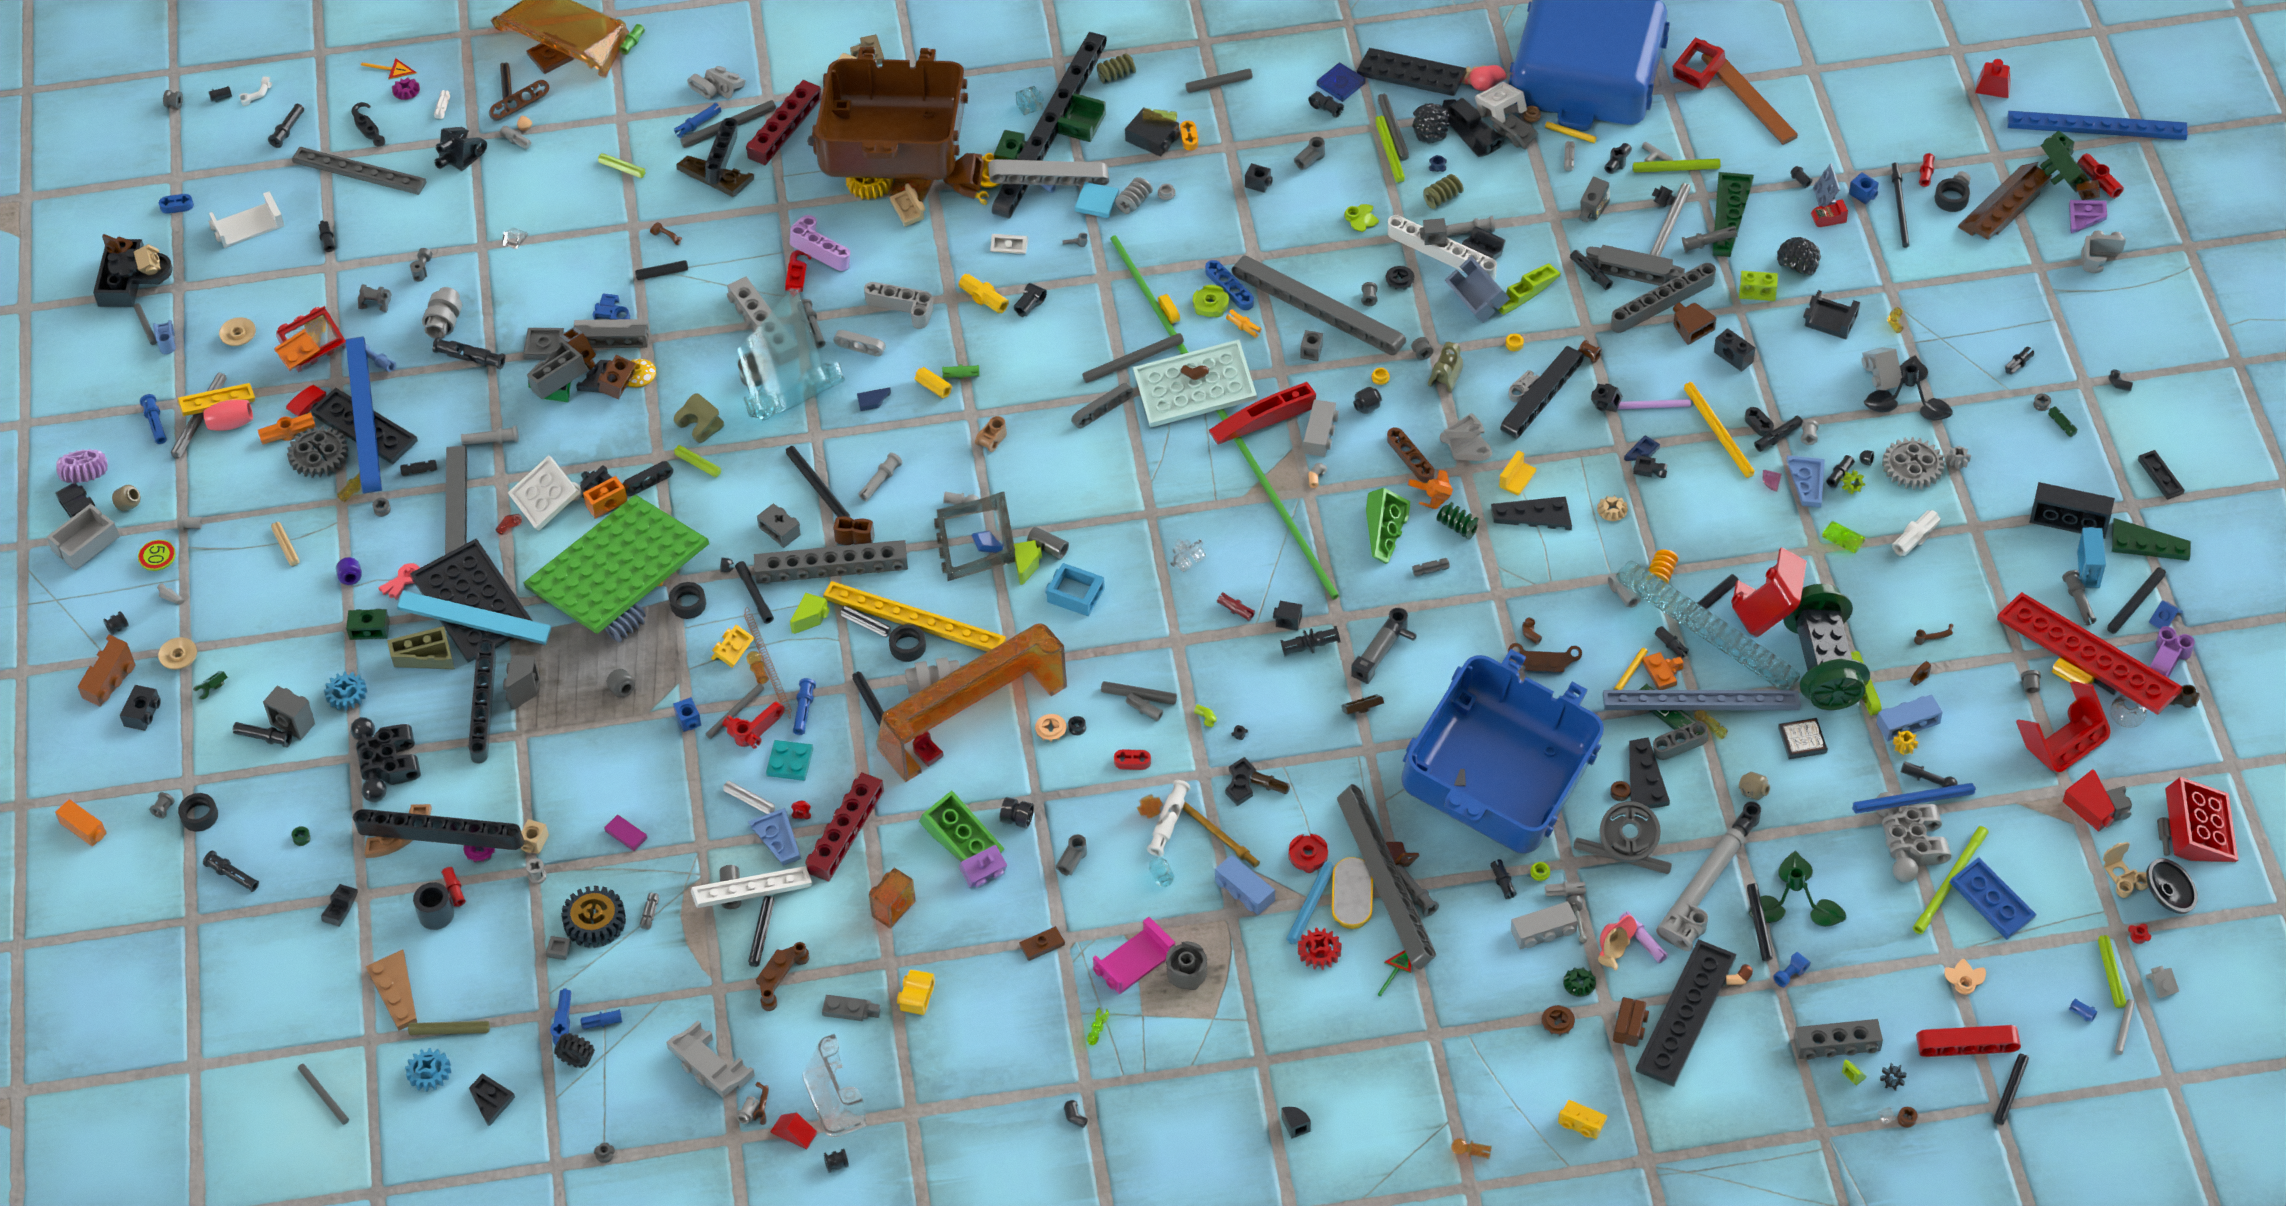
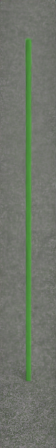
M1116 235L1112 236L1110 240L1170 336L1177 334ZM1183 343L1176 346L1181 355L1189 353ZM1224 409L1216 410L1222 421L1228 418ZM1241 436L1235 438L1234 441L1333 600L1339 597L1337 591Z

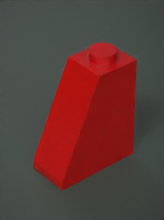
M2094 769L2090 770L2065 790L2062 802L2098 832L2104 827L2108 828L2113 823L2115 808Z

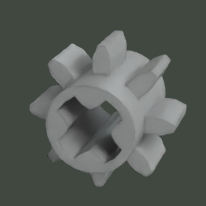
M1961 446L1950 448V453H1947L1946 458L1947 461H1950L1949 466L1958 470L1963 467L1966 468L1971 459V455L1967 454L1968 449Z

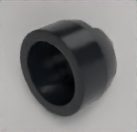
M1864 450L1860 453V462L1871 466L1874 460V451Z
M721 557L720 572H731L734 567H729V564H734L733 560Z

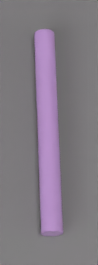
M1691 400L1620 402L1618 409L1691 407Z

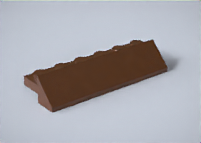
M2038 162L2021 165L1958 225V228L1971 236L1977 233L1987 240L1995 233L1998 235L2040 195L2041 189L2051 181L2052 175L2047 176L2044 170L2037 167Z

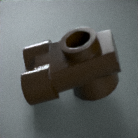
M2193 685L2182 686V692L2169 705L2175 706L2179 704L2186 708L2197 707L2200 693L2196 692V688Z

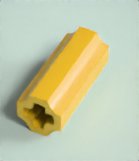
M925 367L917 370L914 377L916 382L942 399L949 396L952 389L950 383Z
M2061 657L2055 662L2051 671L2068 682L2074 681L2086 684L2094 682L2093 676Z

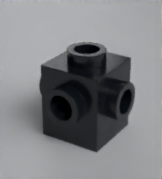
M1598 383L1591 394L1593 404L1600 411L1616 412L1623 397L1618 387L1607 383L1605 385Z

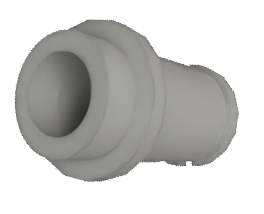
M182 515L177 519V527L181 528V530L185 528L201 529L202 518L185 517Z
M748 1096L742 1109L737 1112V1120L739 1122L748 1124V1122L752 1121V1115L759 1104L757 1099L752 1103L755 1099L754 1097Z

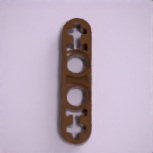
M538 80L493 104L489 110V116L495 121L509 116L544 97L549 91V84L545 80ZM539 85L541 87H545L543 91L539 90L538 92H536V94L534 93V91L538 89ZM522 93H530L531 99L528 101L524 100ZM514 100L517 104L516 108H510L507 105V101ZM504 106V110L500 112V116L498 114L493 113L495 111V108L496 110H500Z
M1397 427L1389 429L1387 432L1388 444L1414 475L1423 483H1428L1429 480L1434 479V467L1403 430ZM1407 446L1410 450L1402 451L1401 448ZM1419 459L1421 462L1418 464H1414L1411 462V460Z

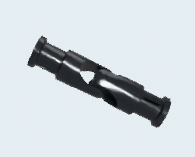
M440 337L435 338L432 350L434 353H444L449 357L473 361L484 366H495L500 370L505 364L506 356L503 353H492L488 349L473 347L456 341L449 342L442 340Z

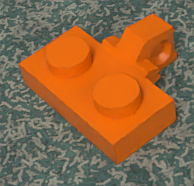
M1661 652L1642 659L1643 665L1658 690H1665L1677 685L1674 675L1677 674V671L1683 669L1684 662L1681 657L1671 660L1669 658L1664 659Z

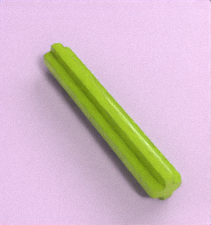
M2108 935L2099 936L2098 944L2114 1006L2116 1008H2124L2126 999L2110 938Z

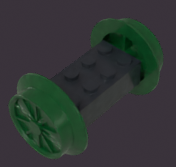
M1813 584L1803 587L1798 607L1786 616L1783 622L1788 630L1799 635L1807 672L1800 680L1801 693L1819 709L1840 710L1856 704L1863 698L1866 692L1865 687L1870 680V671L1864 663L1853 660L1843 624L1852 614V602L1833 585Z

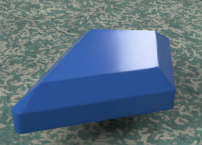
M990 530L971 535L978 551L999 554L1007 552Z

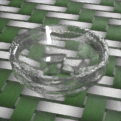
M2121 695L2112 702L2110 715L2121 726L2137 727L2144 722L2147 709L2125 695ZM2133 702L2136 707L2127 708L2125 703Z

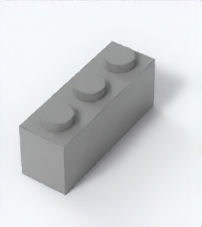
M1314 399L1303 441V454L1325 457L1327 450L1331 449L1332 439H1330V436H1334L1335 425L1333 424L1334 421H1338L1339 411L1336 410V403Z
M1567 901L1511 919V932L1519 949L1532 948L1536 944L1550 942L1555 938L1573 934L1577 931L1578 920Z

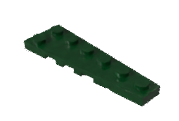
M1718 173L1714 231L1735 226L1738 234L1754 175ZM1736 237L1713 243V256L1731 257Z

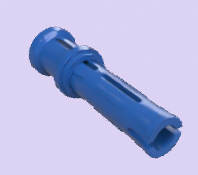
M146 394L140 398V404L144 408L143 414L149 420L155 443L163 444L167 441L159 418L160 409L156 405V397L153 394Z
M809 678L799 680L800 691L796 696L798 707L793 727V733L796 735L805 734L809 705L814 699L812 694L813 689L816 688V682Z

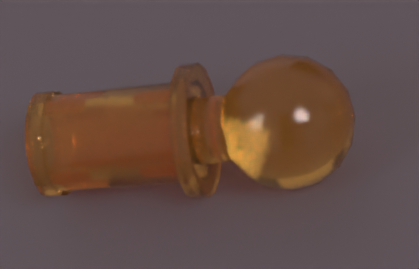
M752 651L746 657L747 663L750 665V670L754 673L757 683L765 684L769 680L764 669L765 664L761 661L760 653Z
M1456 1138L1452 1141L1451 1149L1457 1155L1469 1152L1468 1157L1473 1155L1490 1159L1491 1153L1483 1151L1491 1152L1492 1146L1473 1143V1140H1471L1470 1144H1467L1464 1139Z

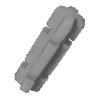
M1573 141L1565 143L1564 169L1566 171L1574 169L1575 143Z

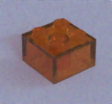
M895 867L890 872H887L883 876L882 881L869 892L872 917L891 929L916 902L913 879Z

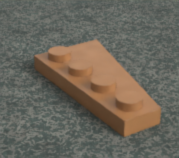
M402 949L367 965V972L398 1031L408 1027L409 1023H417L404 950Z

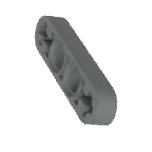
M1122 383L1078 410L1072 416L1071 422L1079 429L1087 426L1130 399L1134 392L1133 388L1127 383Z

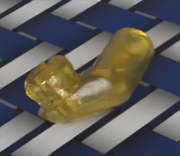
M1899 307L1891 310L1887 319L1889 325L1896 333H1900L1904 329L1899 322L1903 314L1902 309Z

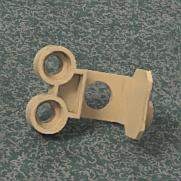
M2128 842L2117 843L2108 849L2103 857V861H2105L2104 869L2117 885L2116 893L2122 898L2129 897L2134 886L2138 890L2148 888L2146 873L2137 872L2136 869L2130 871L2122 861L2124 854L2129 849L2130 844ZM2122 868L2125 873L2116 876L2113 873V869Z

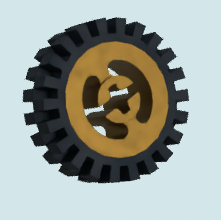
M587 886L584 893L579 889L577 890L578 896L572 893L570 895L571 900L566 899L565 906L563 905L562 907L563 913H561L567 937L569 936L572 942L576 940V944L579 946L584 942V947L589 948L590 943L593 944V948L598 947L597 942H601L602 946H605L606 939L610 943L613 942V935L618 938L620 931L624 930V924H626L624 905L622 900H620V896L618 894L615 895L611 889L608 892L607 887L604 886L601 891H599V886H594V891H590V886Z

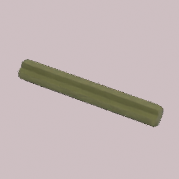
M489 1021L408 1024L409 1035L488 1033L490 1031Z

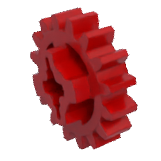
M1315 928L1313 933L1307 930V936L1302 934L1301 941H1298L1300 961L1306 960V966L1308 967L1312 964L1314 970H1316L1317 966L1324 970L1325 965L1331 968L1332 962L1337 963L1338 957H1341L1342 943L1339 942V937H1333V931L1326 933V928H1323L1322 932Z

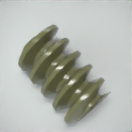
M1126 53L1122 57L1117 56L1116 59L1111 58L1110 61L1106 60L1103 63L1097 64V73L1103 84L1105 82L1104 79L1109 83L1111 82V77L1117 80V74L1123 78V72L1127 76L1130 75L1129 70L1136 73L1134 61Z
M1449 174L1426 187L1423 191V196L1427 205L1435 209L1436 205L1440 206L1441 202H1447V199L1450 200L1453 196H1457L1458 192L1463 193L1464 188L1458 177Z

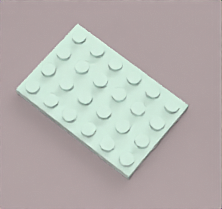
M1240 340L1133 367L1150 428L1258 400ZM1183 365H1187L1190 368L1205 365L1209 368V373L1198 380H1193L1180 371Z

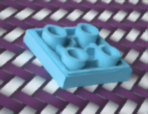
M1085 182L1075 205V212L1109 218L1115 204V199L1119 194V189Z

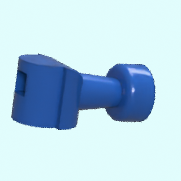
M1796 952L1791 956L1790 965L1784 971H1777L1773 975V979L1780 987L1784 988L1790 983L1792 975L1795 973L1799 976L1804 974L1811 962L1799 952Z

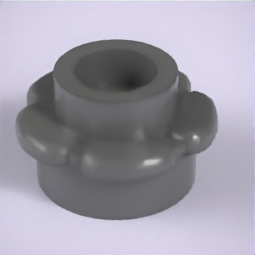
M601 1143L594 1149L595 1157L600 1162L607 1163L613 1159L615 1149L609 1143Z

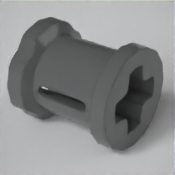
M1366 282L1361 287L1363 292L1361 302L1366 306H1374L1378 301L1376 296L1378 287L1373 282Z
M160 792L156 803L149 810L154 816L165 818L167 815L166 811L175 801L168 793Z

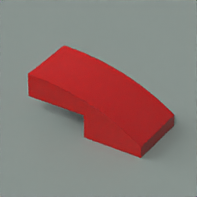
M313 384L297 394L286 405V409L296 416L311 412L313 404L320 402L326 397V392Z

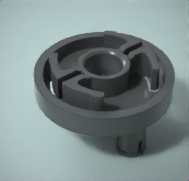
M1625 801L1612 806L1603 816L1599 828L1600 841L1605 851L1619 861L1630 863L1641 861L1651 855L1658 845L1661 833L1660 824L1654 812L1647 806L1634 801ZM1627 824L1634 825L1638 830L1637 836L1634 838L1626 837L1622 831L1623 827Z

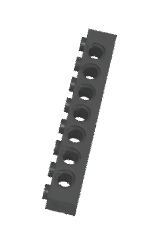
M905 540L754 554V570L757 584L908 569Z

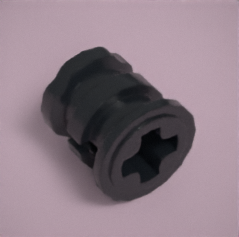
M121 611L116 616H110L108 620L103 619L107 630L112 636L114 631H120L122 627L129 626L127 619Z
M841 1149L840 1152L833 1151L830 1155L826 1152L824 1153V1161L828 1173H831L832 1169L839 1170L842 1166L845 1168L849 1167L845 1149Z

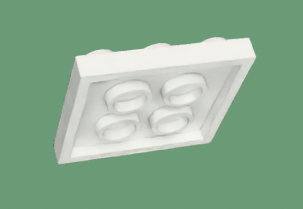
M548 455L515 485L508 494L535 529L540 531L574 500L580 492L554 459Z

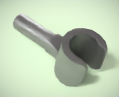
M1084 232L1080 233L1078 238L1063 240V245L1075 243L1080 247H1085L1088 235Z

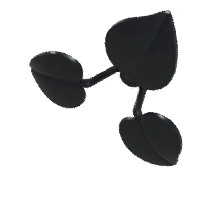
M1916 355L1900 365L1902 378L1893 396L1889 391L1876 390L1870 393L1864 401V404L1873 411L1890 412L1898 406V402L1895 399L1898 397L1903 384L1905 383L1909 387L1917 384L1920 398L1924 405L1920 408V413L1924 418L1937 421L1953 415L1951 407L1946 402L1936 398H1932L1928 402L1925 401L1920 381L1927 378L1928 369L1919 361Z

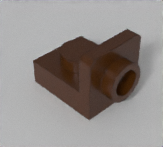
M2098 180L2077 184V192L2082 200L2100 198Z

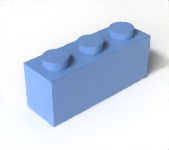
M1931 694L1925 697L1921 696L1910 702H1903L1890 709H1883L1878 713L1876 724L1885 739L1890 741L1897 737L1899 731L1909 730V732L1914 733L1940 724L1943 712Z
M1230 855L1215 868L1216 883L1220 887L1227 889L1234 899H1239L1244 903V906L1249 911L1259 915L1275 901V889L1233 855Z

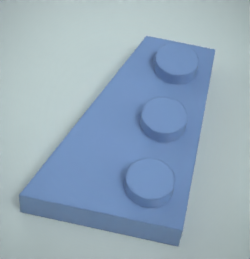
M1787 455L1786 461L1802 506L1821 508L1825 459Z
M785 808L747 821L782 866L801 859Z

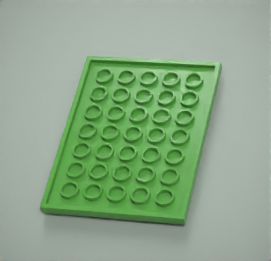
M635 494L523 583L526 589L598 634L710 543L705 536Z

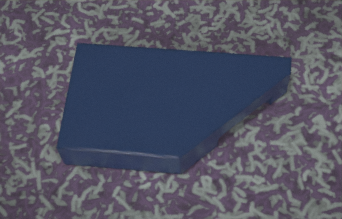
M890 387L857 393L860 411L879 408L887 395L891 394Z
M1644 435L1624 456V460L1636 461L1637 455L1651 457L1660 448V444Z

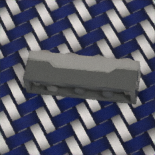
M647 319L574 320V327L584 333L592 348H647L649 328Z

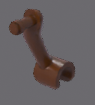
M659 222L650 228V233L655 236L662 232L669 236L676 245L681 243L682 237H677L675 233L663 228Z
M1949 624L1948 630L1926 634L1924 630L1919 629L1916 631L1914 642L1917 645H1922L1925 640L1951 636L1954 625Z
M757 1082L755 1085L762 1089L759 1108L753 1113V1118L756 1121L757 1118L762 1117L760 1124L764 1125L767 1122L765 1106L769 1087Z

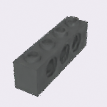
M1878 1019L1795 1027L1794 1032L1798 1059L1810 1060L1815 1057L1830 1058L1836 1055L1846 1054L1850 1056L1856 1053H1875L1881 1051L1883 1042Z

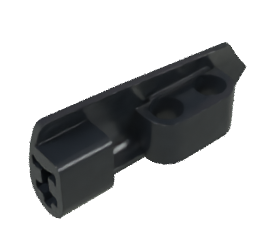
M1460 98L1457 101L1455 99L1443 101L1442 107L1448 111L1450 126L1477 157L1486 156L1503 145L1504 138L1483 122L1477 109L1464 98Z

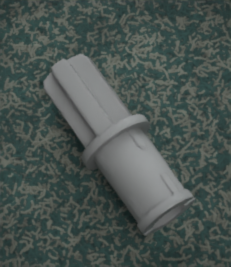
M508 126L501 128V136L510 140L512 144H518L525 149H529L531 141L521 136L519 131H514Z
M1564 881L1562 884L1545 885L1544 889L1547 897L1562 895L1568 897V895L1586 894L1584 881L1576 883Z

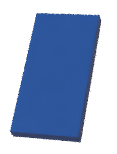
M1980 857L1949 881L2006 940L2037 915Z

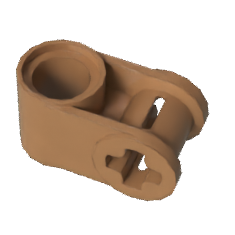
M1000 416L992 417L985 427L978 432L975 444L978 446L982 445L988 448V451L994 452L1007 435L1004 418Z

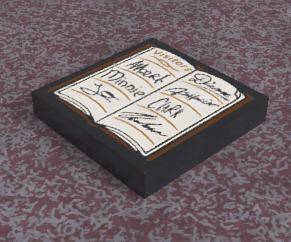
M1817 718L1778 725L1788 759L1827 753L1828 748Z

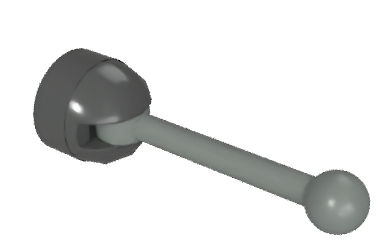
M1577 895L1571 896L1566 899V902H1569L1578 920L1579 941L1585 943L1587 937L1583 933L1579 911L1583 908L1582 897Z

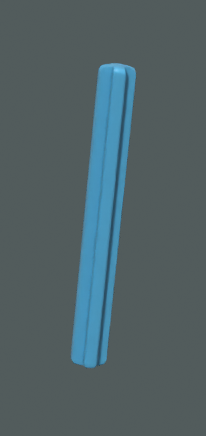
M1331 862L1323 864L1287 936V941L1290 944L1298 943L1333 873L1335 866Z

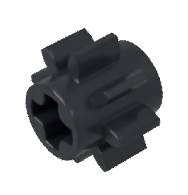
M1662 185L1660 189L1655 188L1652 196L1655 197L1654 202L1666 207L1667 203L1672 205L1675 199L1672 196L1673 191Z
M1890 1063L1888 1069L1882 1068V1073L1885 1075L1880 1076V1081H1885V1088L1892 1087L1896 1091L1899 1084L1904 1086L1905 1081L1902 1078H1906L1907 1073L1901 1071L1902 1065L1897 1067ZM1890 1074H1894V1077H1897V1078H1896V1079H1893V1077L1890 1076Z

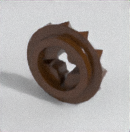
M1554 1005L1544 1011L1542 1023L1544 1029L1550 1031L1551 1035L1555 1033L1561 1036L1563 1033L1568 1034L1574 1027L1575 1017L1567 1007ZM1562 1016L1561 1022L1558 1025H1555V1020Z

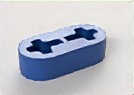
M189 194L165 196L158 202L160 210L165 214L189 211L194 206L192 197Z

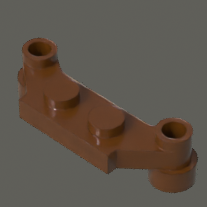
M1513 643L1508 648L1509 652L1510 649L1518 647L1519 653L1526 656L1523 663L1525 671L1564 672L1565 667L1582 657V650L1578 646H1571L1566 652L1526 651L1519 643ZM1577 650L1578 656H1572L1571 651Z
M797 942L794 946L784 950L777 949L756 978V984L760 985L761 1007L765 1011H772L777 1007V998L774 995V991L794 962L798 965H804L809 961V951L803 942Z

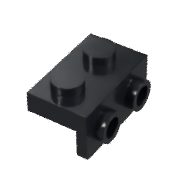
M1475 226L1471 236L1465 239L1462 245L1496 260L1502 255L1506 240Z

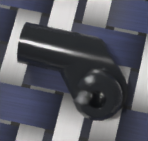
M2111 370L2109 380L2114 387L2131 391L2133 382L2122 380L2119 370Z

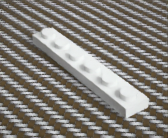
M806 866L695 886L692 887L691 894L696 907L701 908L811 887L812 881Z

